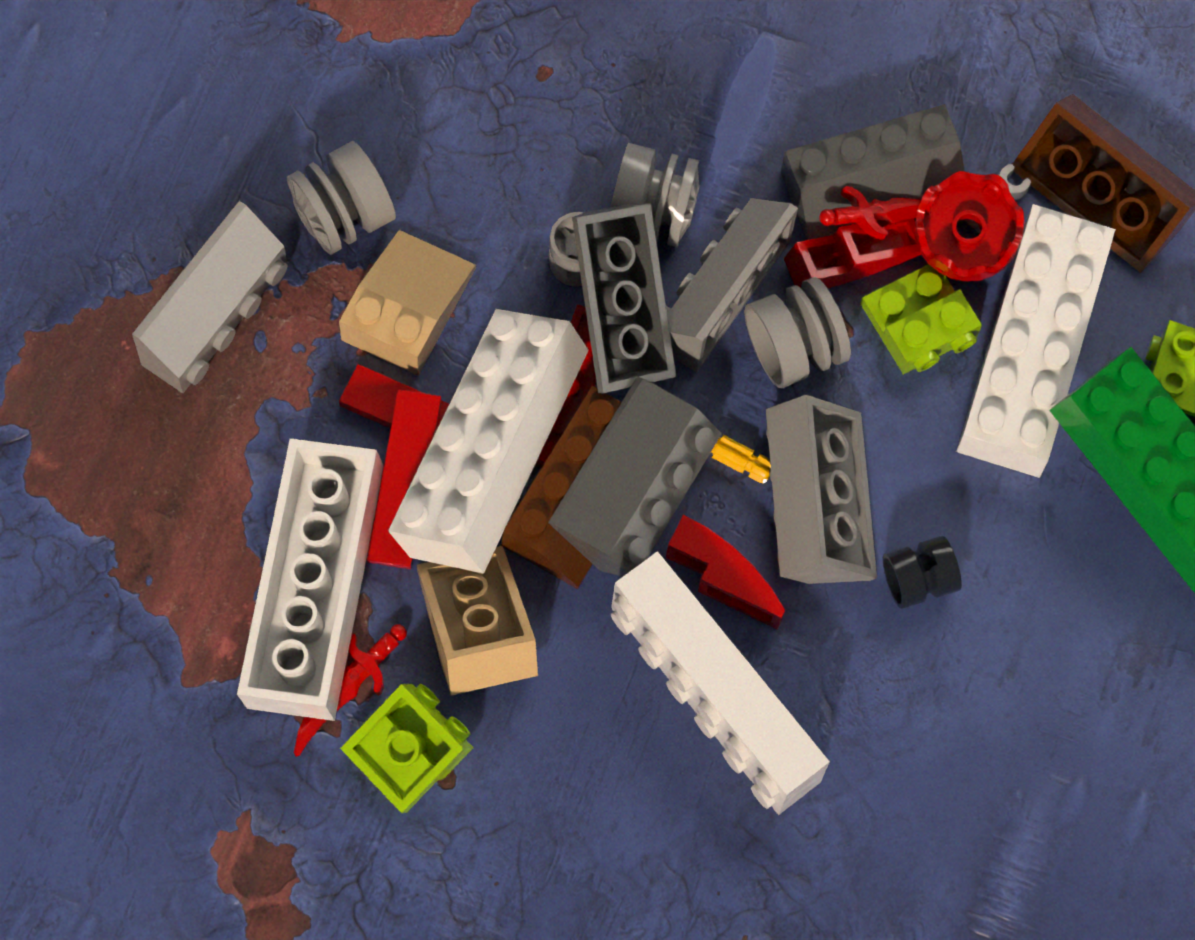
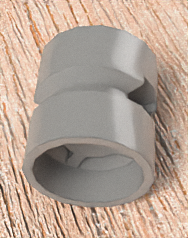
M582 212L568 213L560 217L552 226L549 241V265L551 272L556 279L565 285L574 287L582 286L572 217L582 214Z

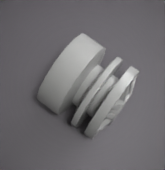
M354 141L326 155L327 166L330 172L329 176L314 162L305 166L308 179L299 170L287 176V183L293 197V203L302 223L329 255L342 249L340 237L348 245L357 241L353 220H356L364 230L371 233L396 219L392 200L381 177L368 156Z
M628 143L618 174L611 207L651 203L656 243L659 239L662 225L671 226L667 246L678 248L681 238L688 227H690L699 193V160L689 158L684 176L675 175L678 155L672 154L664 171L655 170V149Z
M817 277L802 281L801 288L797 285L788 287L785 293L786 305L776 294L768 295L745 305V322L750 340L764 371L777 388H784L808 378L810 372L809 361L817 370L825 371L830 369L831 362L839 365L850 359V341L841 312L827 287Z

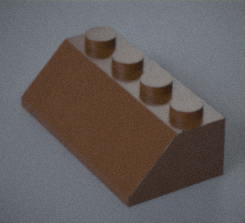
M1074 94L1056 102L1012 163L1015 167L1013 171L1024 180L1026 178L1031 180L1030 185L1067 215L1116 229L1110 249L1140 273L1148 267L1175 237L1195 211V190Z
M594 386L590 388L502 534V546L576 589H579L593 564L548 522L622 403L606 393H598V388Z

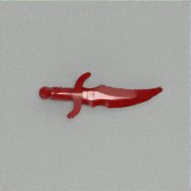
M845 186L841 191V196L848 199L852 206L833 208L831 210L825 209L821 211L819 221L825 226L857 223L868 235L884 240L888 231L881 227L876 220L888 221L894 224L914 219L917 216L921 199L903 197L891 198L888 201L874 199L868 203L861 192L852 187Z
M401 624L392 626L390 634L388 632L385 633L366 653L358 649L357 636L355 634L351 635L348 651L354 661L348 667H345L337 711L357 696L360 685L369 676L374 680L375 694L377 696L382 694L384 677L378 665L399 645L397 641H402L406 638L407 629ZM310 717L303 718L298 729L294 748V755L296 757L300 756L308 742L327 720Z

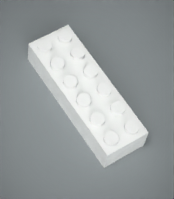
M1035 204L1032 205L1024 224L1022 241L1015 254L956 452L1040 478L1048 463L1059 422L1049 410L1068 395L1116 229Z
M500 309L495 310L388 530L410 558L484 574L589 351L570 321Z
M298 439L289 440L237 691L238 697L247 709L335 721L384 468L380 456L375 449Z
M658 551L615 582L611 607L614 611L611 613L614 623L625 635L631 632L642 645L638 650L643 659L652 669L659 667L669 679L666 685L672 695L681 704L687 701L697 713L694 719L698 727L708 738L711 739L715 736L726 749L722 752L725 760L736 773L739 774L743 771L754 784L751 787L752 793L763 807L768 809L772 806L777 814L780 815L821 783L830 761Z

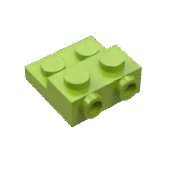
M929 264L862 297L860 303L903 375L914 369L918 372H923L939 362V356L951 350L955 353L967 350L977 342V336L982 326L961 290L955 292L946 276L937 272Z
M401 684L340 748L401 813H407L438 780H443L474 748L466 740L471 735L467 727L454 716L446 719L435 708L440 703L439 699L423 684H419L417 687L413 684Z

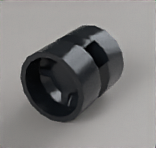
M945 536L920 542L917 551L904 547L885 553L882 557L884 574L895 603L901 609L925 602L928 593L938 598L960 591L962 588L958 562Z

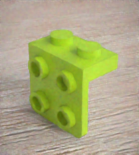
M1169 320L1161 337L1153 335L1145 359L1152 361L1150 371L1185 414L1195 417V328Z

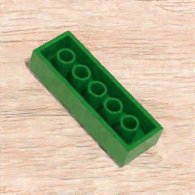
M1129 347L1106 363L1049 411L1195 593V426L1134 349Z

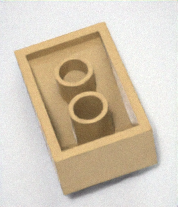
M399 230L358 285L339 320L341 340L419 376L472 277L476 265Z
M503 546L496 547L484 574L432 562L417 564V572L440 663L451 696L538 676L535 637Z

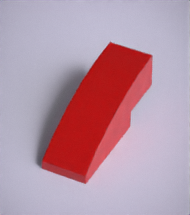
M908 219L894 224L888 221L876 220L881 227L888 231L884 240L868 235L858 224L842 226L833 235L796 242L783 259L794 285L800 288L802 281L812 277L820 279L827 289L873 275L922 255L915 239V220Z
M683 514L668 544L666 558L702 575L698 588L699 593L778 630L785 609L762 575L730 543L706 526Z

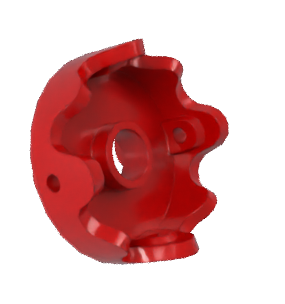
M959 171L935 186L931 185L925 191L917 211L914 226L915 239L924 259L940 274L960 281H980L999 273L1013 260L1023 237L1024 212L1022 207L1012 197L1007 182L1001 176L996 174L979 175ZM971 219L979 225L980 234L975 238L966 239L957 232L956 225L961 220Z

